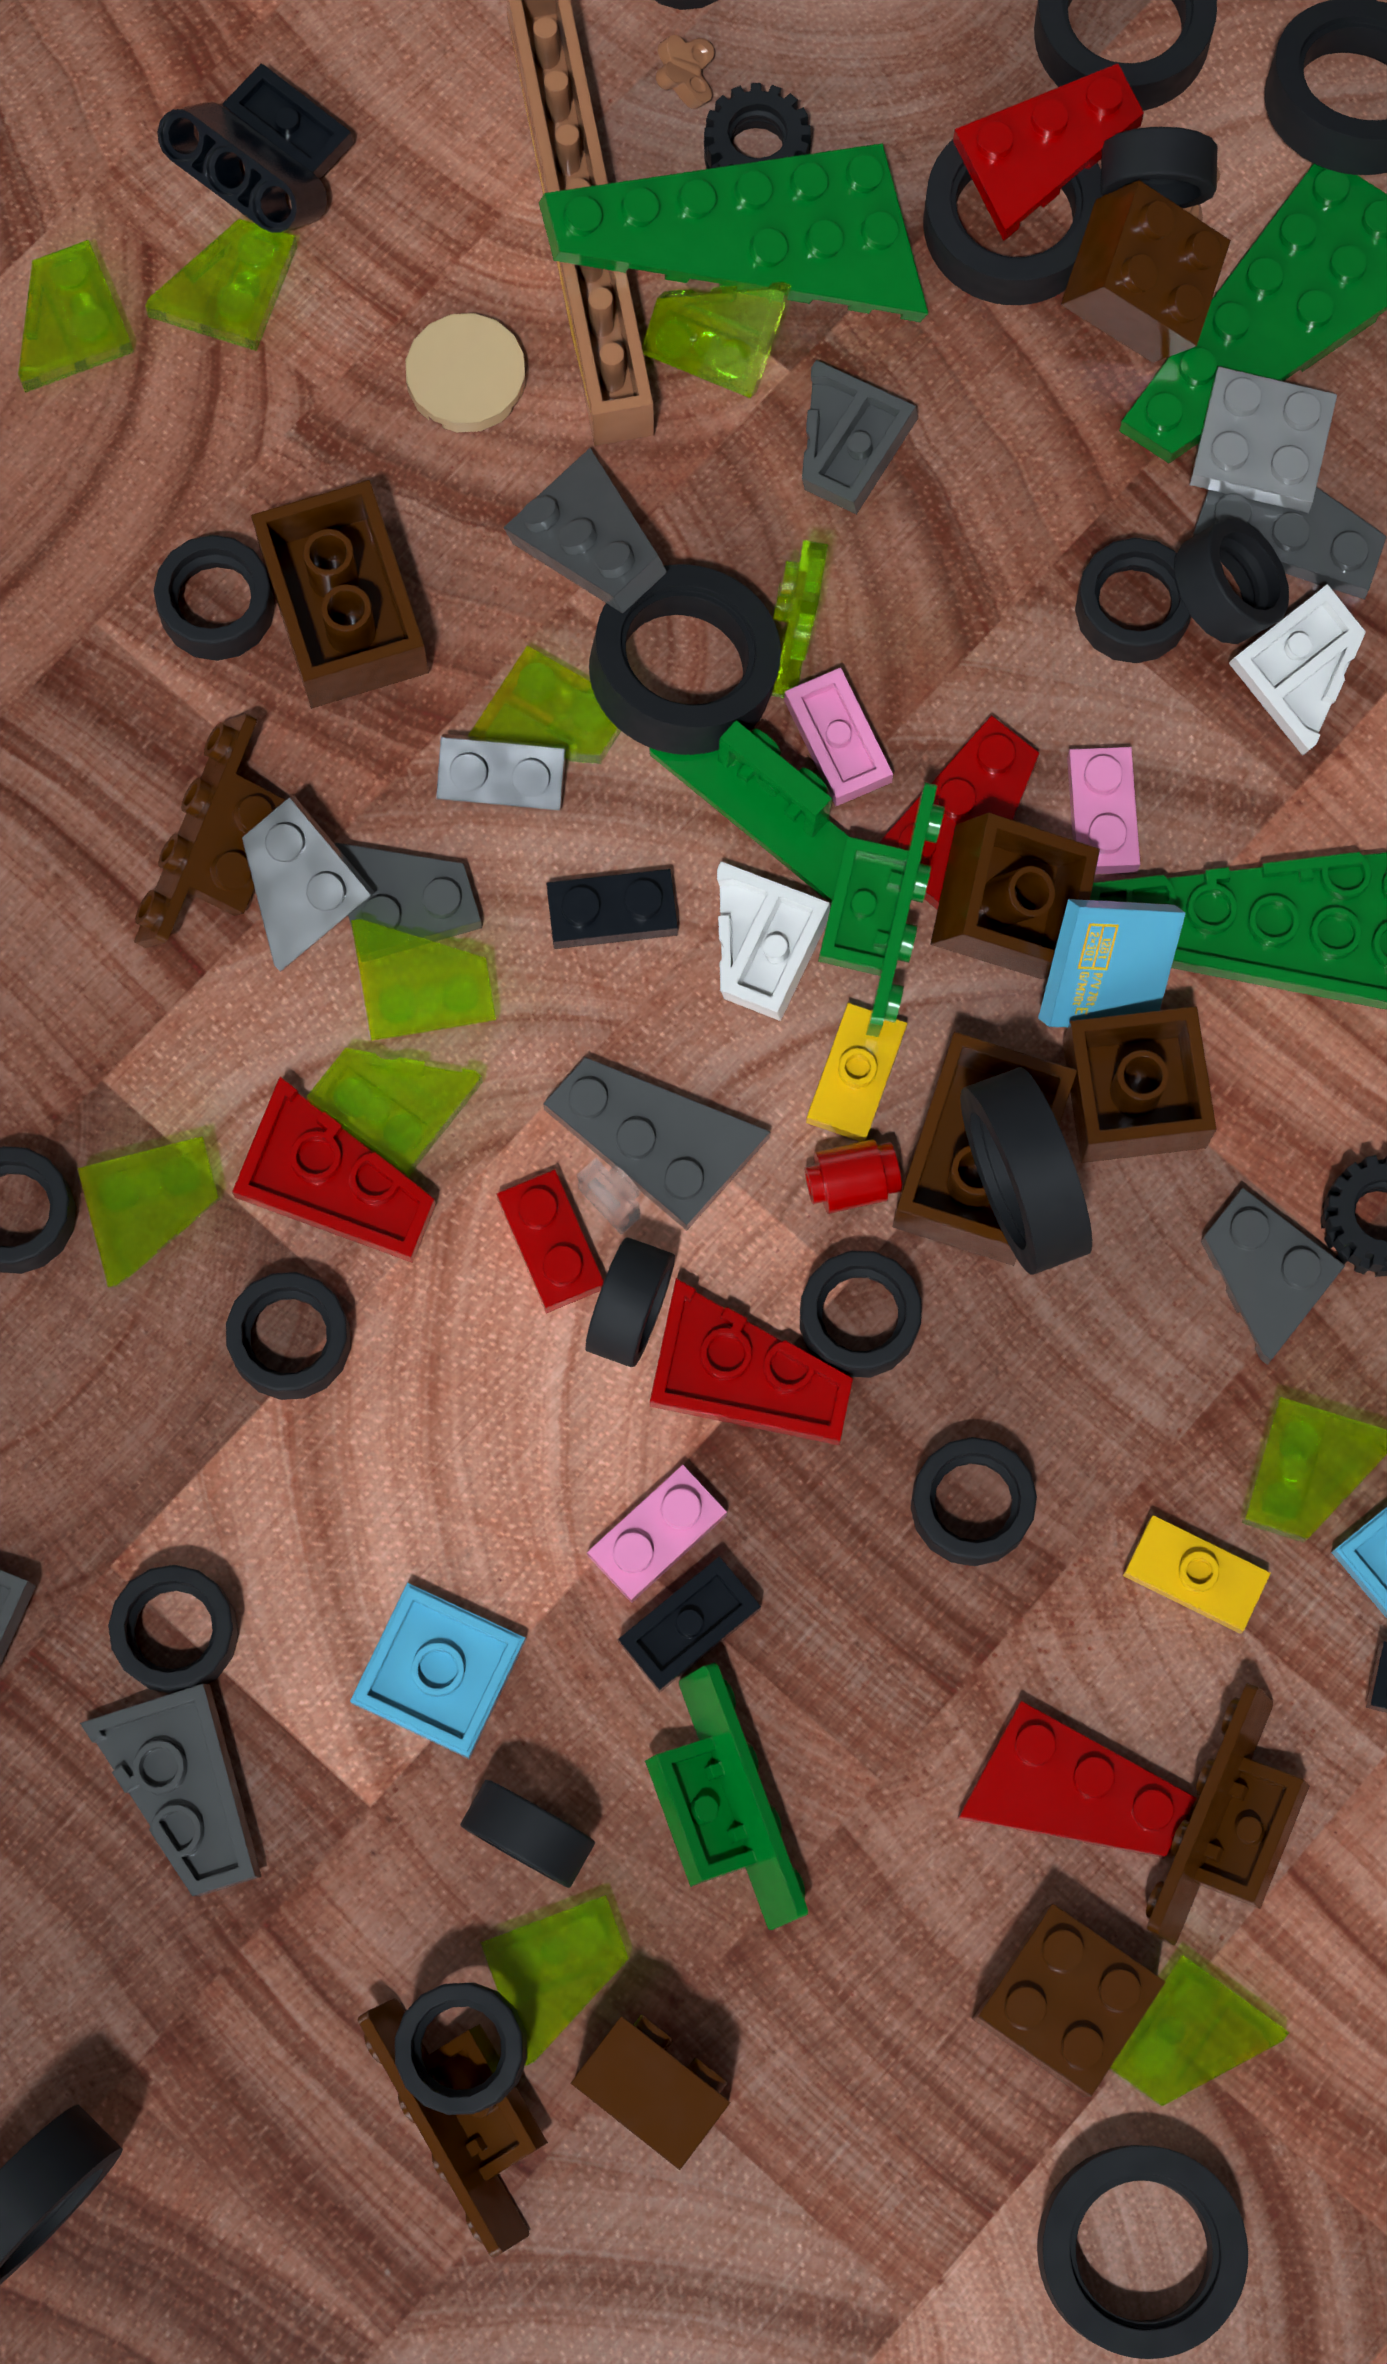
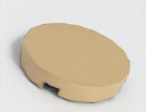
M476 313L450 314L430 323L413 340L405 360L407 389L418 412L428 420L430 417L433 421L441 423L443 428L457 433L483 431L501 423L512 412V407L518 402L526 386L524 353L514 334L497 320Z

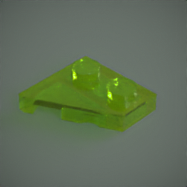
M778 282L772 283L767 288L737 290V286L714 287L709 292L703 293L695 292L692 289L664 291L657 298L642 346L643 355L752 398L758 391L791 285Z
M803 540L797 562L785 561L782 581L778 586L773 611V620L783 622L780 641L781 662L771 696L784 698L785 691L799 685L802 662L806 659L819 603L828 544Z
M527 645L468 736L566 745V758L571 762L601 764L621 733V730L609 720L601 709L589 680Z
M363 919L351 920L371 1041L496 1020L485 957Z
M1279 1397L1274 1407L1242 1523L1305 1542L1387 1455V1430Z
M606 1895L480 1942L497 1991L517 2009L526 2029L528 2058L525 2066L535 2063L541 2057L543 2052L585 2009L597 1993L629 1961Z

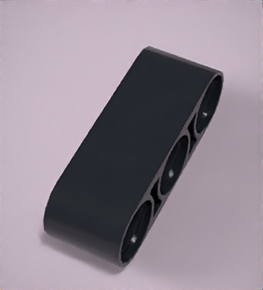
M214 102L200 103L173 109L160 120L157 131L158 143L162 152L169 160L262 229L271 233L284 232L309 225L319 220L325 212L327 197L321 180L223 106ZM194 125L199 134V142L194 134ZM240 159L245 166V176L240 169ZM286 192H287V194L289 195L290 200H291V206H292V209H291V210L289 209V207H288V205H287V203H286V198H285V193H286Z

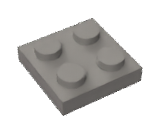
M1218 367L1189 485L1225 494H1239L1246 499L1309 513L1316 491L1337 394Z

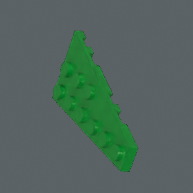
M883 143L544 193L539 201L554 261L626 273L629 268L665 274V280L687 283L690 279L719 283V289L810 304L812 300L848 305L849 311L867 314L872 310L900 314V319L921 322L928 315Z
M1313 164L1211 300L1197 346L1172 355L1167 359L1121 421L1119 432L1169 464L1199 444L1218 367L1283 382L1299 370L1305 371L1374 324L1378 316L1387 311V194L1358 175L1344 174Z
M1354 852L1263 863L1261 867L1230 871L1229 867L1209 869L1205 870L1204 874L1166 878L1164 875L1093 883L1090 900L1175 905L1186 912L1171 967L1173 969L1387 1010V852L1369 855Z

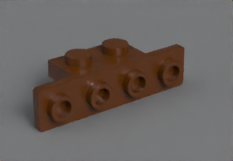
M245 713L226 720L224 723H218L207 739L204 755L209 757L201 778H196L184 795L181 810L186 815L178 834H173L161 851L158 866L163 871L155 890H150L145 895L136 913L135 922L140 927L134 943L144 948L165 944L168 941L187 892L233 916L244 914L254 890V883L242 837L286 801L236 774L257 723V719Z
M1249 1683L1245 1685L1241 1697L1232 1699L1225 1711L1221 1727L1222 1734L1225 1736L1216 1758L1208 1759L1200 1772L1196 1788L1197 1795L1200 1797L1191 1819L1182 1821L1175 1833L1171 1848L1172 1856L1175 1858L1165 1882L1159 1881L1155 1885L1148 1899L1146 1916L1149 1919L1147 1930L1161 1941L1173 1946L1176 1945L1200 1886L1261 1909L1310 1787L1301 1778L1251 1760L1273 1708V1701L1260 1687Z
M394 1998L368 2010L358 2017V2023L365 2034L366 2047L372 2057L384 2067L398 2092V2101L403 2113L411 2122L416 2124L432 2152V2162L435 2170L445 2182L450 2184L463 2207L470 2232L477 2241L485 2246L488 2254L495 2258L529 2236L526 2224L497 2174L543 2147L548 2142L516 2086L501 2102L475 2114L447 2115L428 2108L418 2101L405 2088L395 2065V2036L405 2011L400 2002ZM480 2024L462 2033L430 2055L422 2043V2059L428 2073L441 2085L455 2090L472 2089L484 2083L494 2073L500 2060Z

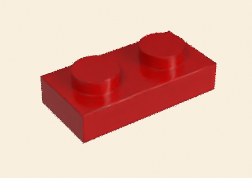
M555 1169L496 1193L499 1205L546 1314L601 1291L604 1281Z

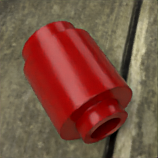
M872 1139L814 1152L815 1165L804 1168L810 1200L813 1205L823 1203L827 1214L887 1202L889 1194L902 1192L900 1169L891 1142L877 1145L876 1141Z

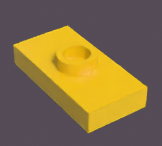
M848 1003L810 1106L806 1123L863 1142L867 1141L903 1040L907 1023L896 1019V1023L884 1021L879 1037L866 1035L871 1010Z
M1152 1515L1123 1576L1241 1634L1245 1630L1271 1573Z

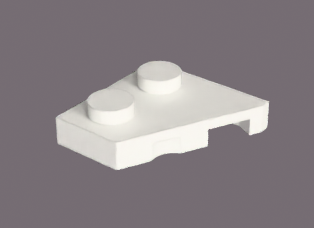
M1327 584L1234 657L1229 664L1303 756L1317 744L1321 726L1331 704L1337 699L1345 681L1344 674L1350 661L1355 658L1366 632Z
M720 862L717 868V881L720 886L719 941L722 953V960L720 961V991L725 1000L781 1021L826 927L831 907L830 903Z

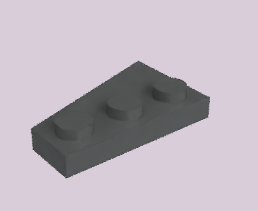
M586 1057L543 1103L544 1110L686 1231L770 1138V1131Z

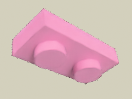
M841 668L785 691L784 701L823 782L829 790L835 807L892 783L893 773Z
M1132 748L1070 749L1067 763L1073 840L1100 849L1095 874L1137 873L1140 867Z
M682 1465L587 1552V1555L632 1603L727 1516V1511Z

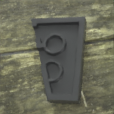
M591 448L582 454L503 527L513 545L621 613H624L667 573L658 554Z
M1317 487L1309 513L1246 499L1239 494H1225L1208 490L1193 534L1194 537L1225 518L1242 520L1258 530L1271 544L1284 567L1285 574L1321 586L1328 584L1331 589L1364 600L1370 589L1387 538L1386 535Z
M200 1684L80 1723L92 1743H97L114 1770L112 1774L123 1791L129 1793L150 1825L149 1831L192 1896H203L262 1877L210 1685Z

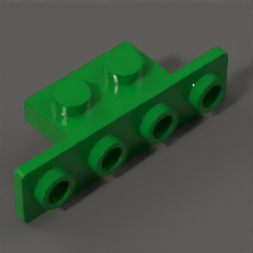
M737 720L720 737L719 750L705 754L680 755L658 751L649 747V754L653 759L823 898L832 903L848 835L829 820L832 798L828 795L829 790L826 784L815 773L804 767L798 771L780 756V748L767 734L759 729H753L750 732Z
M926 782L924 784L908 850L848 836L846 839L818 962L879 976L866 1035L879 1037L884 1021L896 1023L904 989L903 985L892 983L897 960L909 963L918 928L917 925L906 923L911 900L923 903L931 871L930 865L920 863L925 841L937 842L945 806L933 804L937 789L935 784Z
M717 1663L702 1666L679 1681V1687L699 1741L656 1754L645 1760L690 1887L746 1868L765 1923L769 1930H773L808 1915V1908L805 1902V1886L798 1871L792 1867L781 1837L782 1825L780 1817L775 1808L769 1804L758 1775L759 1763L756 1752L744 1737L735 1712L736 1700L734 1692L729 1683L723 1679Z

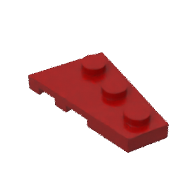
M1117 63L954 129L953 142L1000 236L1005 241L1019 229L1020 222L1040 205L1044 208L1060 194L1061 188L1084 168L1090 169L1101 160L1102 148L1107 139L1118 133L1140 127L1144 112Z
M992 715L931 783L937 785L933 804L945 806L937 842H924L920 863L931 866L924 900L937 910L956 824L986 813L1014 820L1038 761L1039 752ZM920 797L878 844L908 850Z
M281 1077L277 1081L232 1190L234 1197L239 1200L411 1263L414 1261L436 1206L434 1198L376 1152L370 1151L346 1132L341 1124L326 1112H321L302 1097L297 1089Z
M676 1278L653 1383L650 1407L840 1445L853 1378L790 1342L779 1340L748 1322L746 1317L728 1307H721L697 1293L693 1287Z
M1021 1701L957 1819L998 1825L1033 1834H1045L1081 1841L1086 1844L1164 1858L1172 1846L1179 1825L1186 1819L1196 1797Z

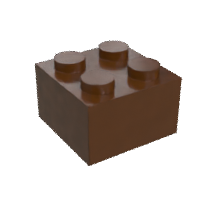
M1138 180L1095 200L1061 305L1152 363L1191 349L1198 344L1231 240Z
M986 813L956 824L930 945L1038 979L1049 977L1068 899L1090 900L1100 849L992 813Z
M1197 1006L1070 1021L1063 1039L1066 1067L1077 1070L1070 1095L1081 1163L1207 1148L1217 1129Z
M1051 1904L1045 1907L972 2020L1082 2097H1092L1166 1982L1062 1909Z
M640 2015L633 2025L621 2016L570 2084L678 2170H681L731 2103L720 2094L727 2085V2082L696 2057L686 2068L667 2053L666 2050L672 2044L673 2039L643 2015Z

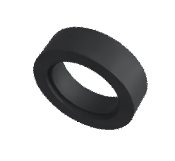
M1038 0L1034 24L1036 50L1045 71L1055 84L1060 87L1118 63L1143 111L1156 108L1173 100L1183 93L1196 79L1207 58L1217 16V0H1172L1178 10L1182 32L1176 42L1167 51L1153 59L1137 63H1120L1094 54L1079 41L1068 17V7L1072 0Z
M1328 0L1311 6L1298 14L1287 25L1278 42L1265 85L1264 99L1268 117L1283 141L1300 156L1316 165L1352 175L1387 173V119L1362 120L1334 111L1314 96L1304 76V68L1321 56L1333 53L1364 55L1387 65V3L1377 0Z
M952 139L941 151L932 167L928 179L923 216L926 244L937 267L946 278L962 291L983 301L995 304L1028 305L1045 301L1064 292L1095 200L1103 196L1101 194V169L1098 162L1090 169L1084 168L1061 188L1070 203L1073 222L1066 235L1057 244L1036 255L1026 257L1003 256L991 252L976 243L960 222L956 202L960 193L972 178Z
M688 564L664 565L667 573L624 613L619 612L607 603L604 605L599 616L589 658V677L592 690L598 704L609 720L624 734L647 747L680 755L705 754L719 750L720 737L736 720L751 731L765 712L781 662V645L778 630L762 601L736 579L702 566ZM684 615L698 618L712 624L731 640L741 659L743 678L730 693L718 700L704 704L672 702L656 695L638 680L627 659V640L640 626L659 617Z
M1018 1067L964 1087L961 1090L960 1096L961 1110L974 1162L997 1222L1021 1266L1027 1273L1034 1275L1090 1254L1093 1242L1092 1230L1080 1180L1057 1120L1033 1077L1027 1070Z
M78 2104L70 2107L51 2121L0 2169V2285L26 2262L74 2213L111 2170L123 2151L116 2141Z
M1130 2145L1110 2148L1096 2153L1076 2165L1063 2177L1050 2195L1040 2220L1037 2256L1040 2275L1052 2304L1062 2318L1077 2333L1090 2342L1122 2356L1139 2359H1159L1181 2354L1200 2345L1226 2322L1238 2303L1246 2281L1248 2242L1241 2214L1232 2196L1219 2179L1206 2167L1194 2159L1170 2149L1156 2146ZM1132 2181L1156 2182L1182 2196L1197 2214L1207 2242L1206 2268L1195 2293L1176 2311L1152 2320L1122 2318L1102 2307L1086 2288L1076 2259V2240L1079 2227L1090 2206L1108 2190Z

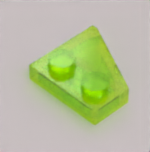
M243 219L236 220L148 298L145 305L148 317L257 351L297 250L296 237L284 232L271 233L255 223Z
M89 240L32 260L18 376L25 393L134 353L131 341Z
M345 1048L307 1095V1100L321 1112H326L341 1124L344 1130L409 1177L483 1083L482 1075L475 1070L465 1068L462 1069V1072L425 1066V1061L402 1057L390 1060L380 1058L373 1052Z
M203 1136L78 1168L108 1288L121 1286L220 1200Z
M1181 1955L1163 1979L1166 1983L1109 2070L1156 2105L1164 2106L1283 2042L1289 2032L1184 1955Z

